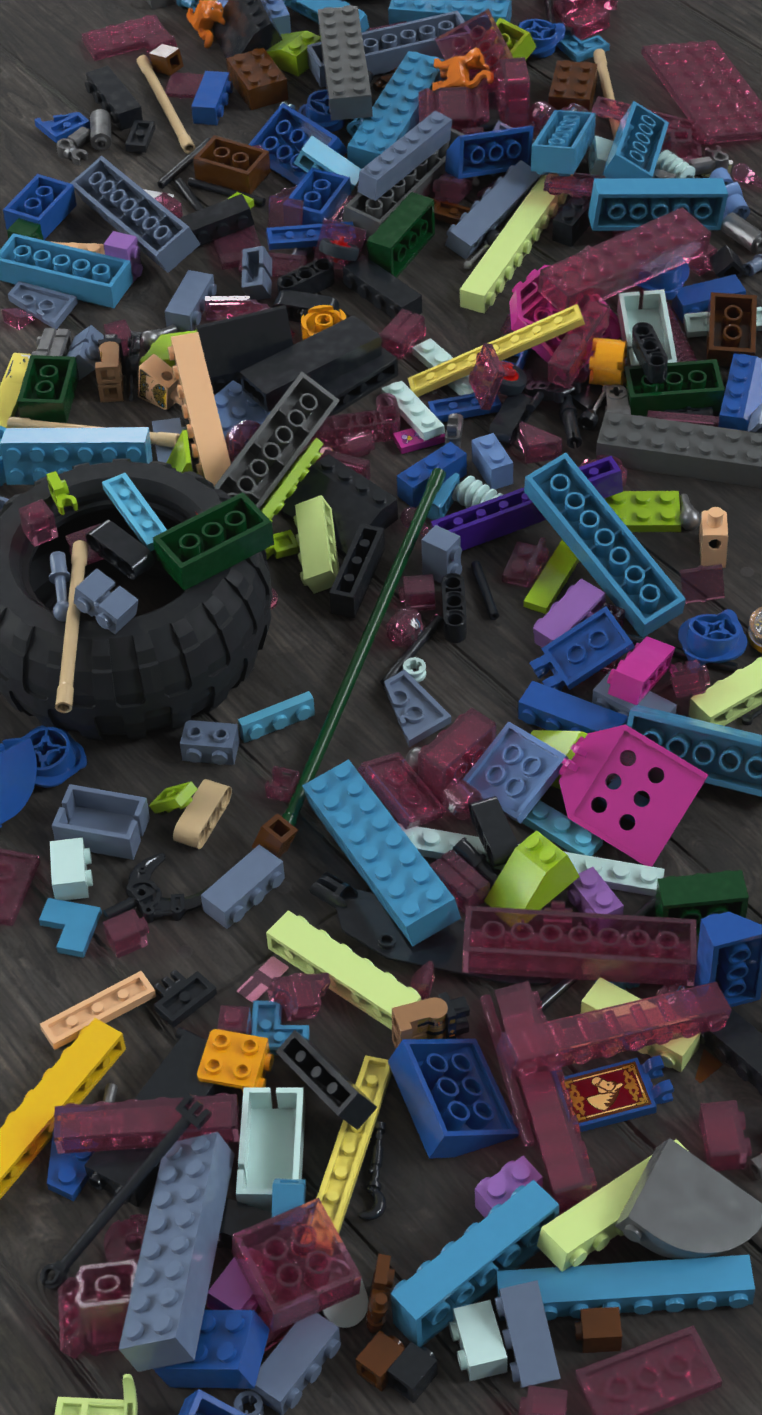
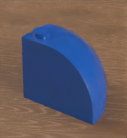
M30 737L5 739L2 741L3 743H0V828L2 823L11 819L23 809L34 789L37 761Z

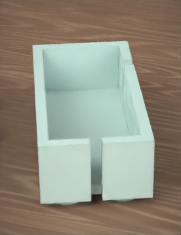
M664 289L644 291L642 309L639 310V292L619 293L617 313L622 340L627 341V357H625L627 366L640 365L632 350V328L639 322H646L652 325L668 357V363L677 362Z
M243 1088L238 1156L239 1170H237L236 1199L238 1202L272 1213L274 1179H302L306 1109L304 1088H276L278 1109H273L271 1088Z

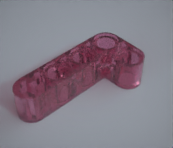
M383 393L376 398V410L328 416L311 438L310 443L318 438L324 443L322 447L334 448L394 440L393 433L401 431L400 411L396 397L390 393Z

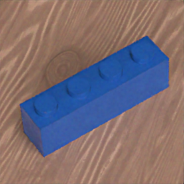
M535 681L530 683L518 702V719L546 730L592 733L627 725L628 716Z

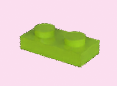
M192 781L165 788L149 807L155 814L164 811L169 813L176 808L183 809L192 802L191 796L198 789Z

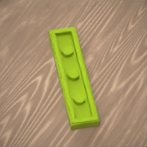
M563 540L559 543L524 599L525 608L547 614L577 566L579 559Z

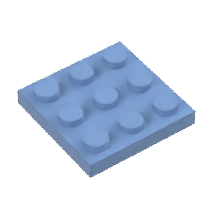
M231 381L214 395L226 445L240 453L270 412H267L242 390V385Z
M508 722L460 784L464 789L481 800L496 796L504 814L521 824L559 776L558 773L563 765L562 761L564 758H569L523 729Z

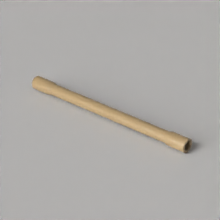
M596 49L593 52L595 63L598 64L597 70L614 141L620 124V118L607 68L605 51L603 49Z
M146 55L139 56L137 58L139 68L148 80L178 137L183 151L186 154H190L195 149L191 137L183 127Z
M9 417L7 421L8 428H107L38 421L20 417ZM149 432L151 444L164 447H174L180 436L178 433Z
M83 540L75 541L72 547L69 607L66 615L60 680L57 687L55 709L60 713L70 712L73 704V681L81 613L74 604L75 588L84 580L89 548L88 543Z

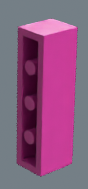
M648 636L641 643L637 642L633 651L627 653L625 660H620L617 669L613 668L607 680V683L610 684L608 694L638 705L668 671L675 647Z

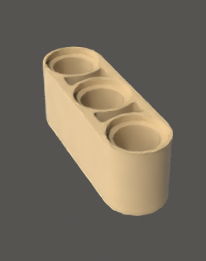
M204 779L192 797V802L186 807L175 826L173 833L174 841L201 849L228 806L232 788Z

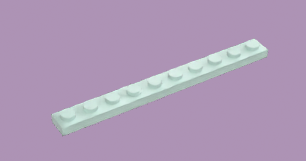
M398 823L424 857L465 863L452 850L464 837L480 854L486 855L479 837ZM565 852L578 874L594 867L610 889L655 896L657 878H664L665 869ZM506 864L496 866L493 868L503 870Z

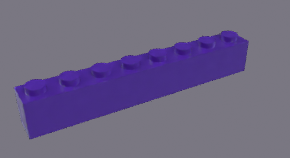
M612 456L578 467L603 498L623 492L622 472ZM524 488L431 521V526L433 528L437 525L459 535L463 551L542 522L546 518L525 494Z

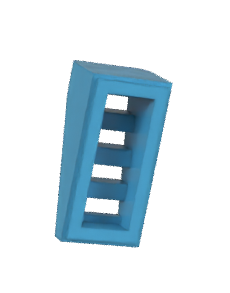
M453 474L442 484L427 515L429 519L434 521L446 515L454 502L452 496L456 486L460 483V474Z

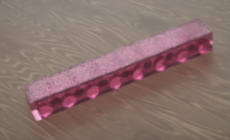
M717 982L505 1031L501 1033L496 1050L510 1079L517 1077L527 1078L538 1072L546 1070L556 1071L563 1066L575 1063L584 1064L595 1058H609L617 1053L628 1050L638 1051L645 1046L653 1044L662 1045L670 1040L682 1037L691 1038L698 1033L706 1031H719L725 1027L732 1009Z

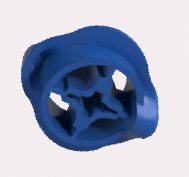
M528 19L519 24L520 28L530 32L536 45L530 57L544 58L552 55L557 44L565 37V25L563 23L552 24L542 19Z
M318 90L311 93L307 103L302 105L298 111L329 132L337 131L346 124V119L331 121L327 90Z
M648 242L643 245L631 263L629 275L631 280L646 291L664 289L666 300H672L682 289L689 277V265L678 254L660 249L654 243Z
M726 609L716 615L703 614L690 618L680 626L678 632V639L689 664L694 668H700L706 663H723L736 659L745 652L747 647V637L744 634L743 628L736 613L730 609Z
M42 725L23 736L31 738L37 761L35 785L45 788L58 786L87 765V758L83 747L62 728L58 729Z

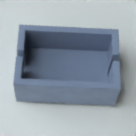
M69 784L61 802L62 807H59L52 823L55 841L83 837L85 848H90V851L93 853L134 860L141 842L140 836L143 837L150 820L147 798Z

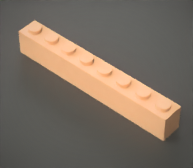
M194 332L172 336L171 346L168 347L170 361H175V366H172L174 379H179L180 385H177L179 399H184L185 403L181 405L184 419L188 418L190 423L186 424L189 439L193 438L194 444H191L193 458H198L199 464H196L197 474L203 476L215 486L229 468L231 462L199 333Z

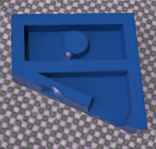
M80 112L53 116L54 120L42 122L41 118L34 119L35 126L56 144L60 139H67L68 136L82 126L87 129L90 128V121Z
M55 1126L53 1129L47 1177L48 1190L75 1201L88 1181L84 1165L99 1145L59 1126Z

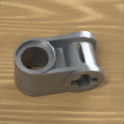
M618 384L609 386L606 389L607 403L605 410L631 415L626 388Z

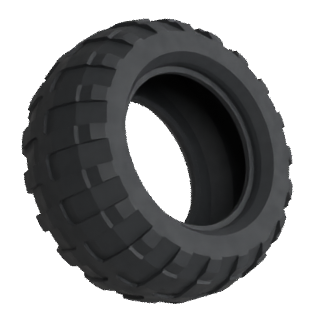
M121 458L113 459L112 462L90 465L88 462L72 466V470L58 474L60 480L66 481L69 495L74 496L77 500L78 510L74 511L72 506L64 507V515L58 512V508L50 494L47 476L35 481L34 486L25 494H16L11 497L0 510V692L13 708L20 713H25L29 717L36 716L43 726L62 728L67 732L70 730L79 731L81 736L91 740H105L107 735H127L129 740L146 738L147 732L157 731L166 727L171 731L179 729L185 725V722L191 720V717L200 711L209 713L227 699L229 690L237 688L250 675L258 650L263 649L271 622L272 600L271 578L265 550L185 590L181 596L169 604L147 614L133 617L116 634L102 628L96 621L80 620L73 681L72 710L68 713H60L55 709L66 621H58L51 611L57 603L55 584L49 581L51 573L50 554L56 551L65 553L67 571L71 576L73 543L78 540L87 542L85 538L86 533L106 520L112 521L140 542L103 490L102 482L126 473L167 530L196 516V513L200 514L232 498L223 490L215 489L213 483L206 480L203 476L192 471L181 473L176 471V468H172L171 464L152 461L148 464L131 462V459ZM89 546L84 579L95 569L100 570L109 578L126 576L95 553ZM155 550L151 551L156 564L142 575L175 581L157 562ZM70 580L66 583L67 595H69Z

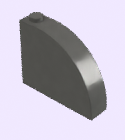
M668 1138L656 1147L615 1227L620 1229L629 1240L638 1242L650 1251L673 1260L720 1257L745 1243L762 1227V1203L671 1138Z

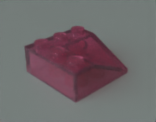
M319 1198L233 1234L232 1253L273 1332L360 1293L362 1276Z

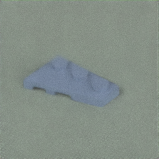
M18 281L8 293L10 302L56 330L78 304L76 296Z
M406 670L384 681V689L409 747L451 723V715Z

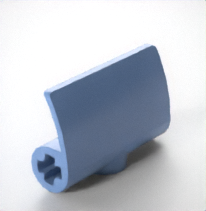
M722 167L715 169L711 173L710 178H723L728 191L723 219L729 213H736L741 218L746 219L750 214V209L743 198L739 183L732 180L727 169Z

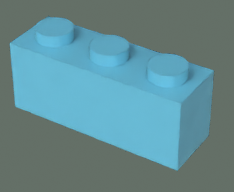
M314 136L309 138L294 162L295 165L307 173L313 167L350 177L351 192L359 182V171L361 168Z

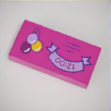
M413 428L393 433V439L401 454L444 443L445 434L424 441Z

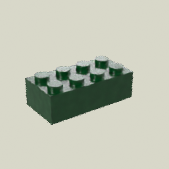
M413 192L403 199L395 211H392L386 221L380 224L377 231L368 238L366 243L368 259L397 278L435 235L434 199Z
M717 359L668 363L667 379L658 384L651 383L646 379L640 365L624 366L623 386L627 390L631 415L643 417L664 416V410L685 409L687 406L691 408L712 407L713 412L721 411L725 390Z
M242 492L154 536L153 543L157 562L185 591L274 545L272 521Z

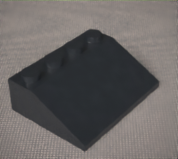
M228 0L223 8L222 16L225 20V25L214 21L212 28L225 58L250 52L257 48L268 50L283 40L264 0Z
M285 305L196 326L214 395L231 381L242 385L240 371L293 345Z
M327 454L309 468L308 474L301 482H298L296 485L297 489L284 501L285 505L279 511L294 522L296 504L322 495L332 509L337 551L345 557L360 524L380 527L385 530L398 520L396 497L330 454Z

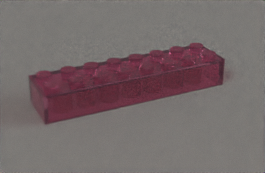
M683 207L541 269L537 291L559 312L578 304L580 310H583L707 254L711 232Z
M466 906L462 972L598 980L601 977L613 982L694 986L697 966L696 919Z
M529 981L497 989L495 994L554 1200L559 1204L560 1216L598 1191L593 1168L589 1164L585 1142L582 1141L580 1135L581 1131L577 1117L572 1109L571 1097L564 1083L561 1065L558 1064L553 1039L550 1038L546 1016L542 1012L538 991L532 992Z

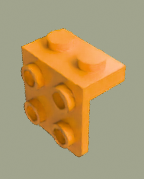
M213 1029L209 1034L197 1071L198 1080L240 1088L242 1093L244 1087L266 1088V1079L264 1077L266 1071H271L274 1055L269 1050L268 1038Z

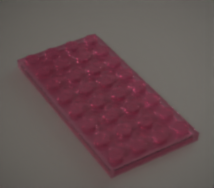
M690 41L688 43H670L665 45L652 44L651 46L642 47L641 54L706 144L762 139V102L716 41Z

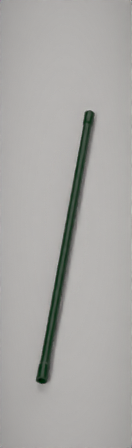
M434 468L431 472L425 492L288 807L282 815L294 827L306 799L302 785L313 780L316 776L436 494L440 491L446 477L445 471L441 468Z

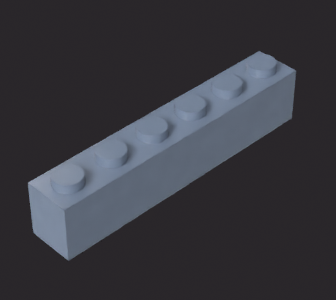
M437 111L431 113L359 171L358 192L374 201L380 198L450 140L452 119Z
M522 160L515 166L511 165L505 176L497 179L492 190L488 188L482 196V200H476L470 212L463 213L458 224H453L446 233L448 238L445 245L466 260L484 242L485 235L492 229L496 230L524 201L541 175L537 174V171H531V167Z

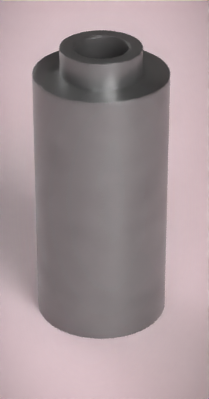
M97 109L90 115L91 145L99 151L107 150L111 146V117L103 109Z
M729 213L723 219L721 225L722 232L752 253L762 250V231L736 213Z

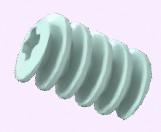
M664 150L659 154L655 170H665L675 174L676 178H695V168L691 165L689 166L683 159L678 158L677 155L672 154L669 150Z
M470 475L456 486L452 498L454 501L459 502V504L469 508L504 494H497V490L490 489L489 485H483L482 481L476 480L474 476Z

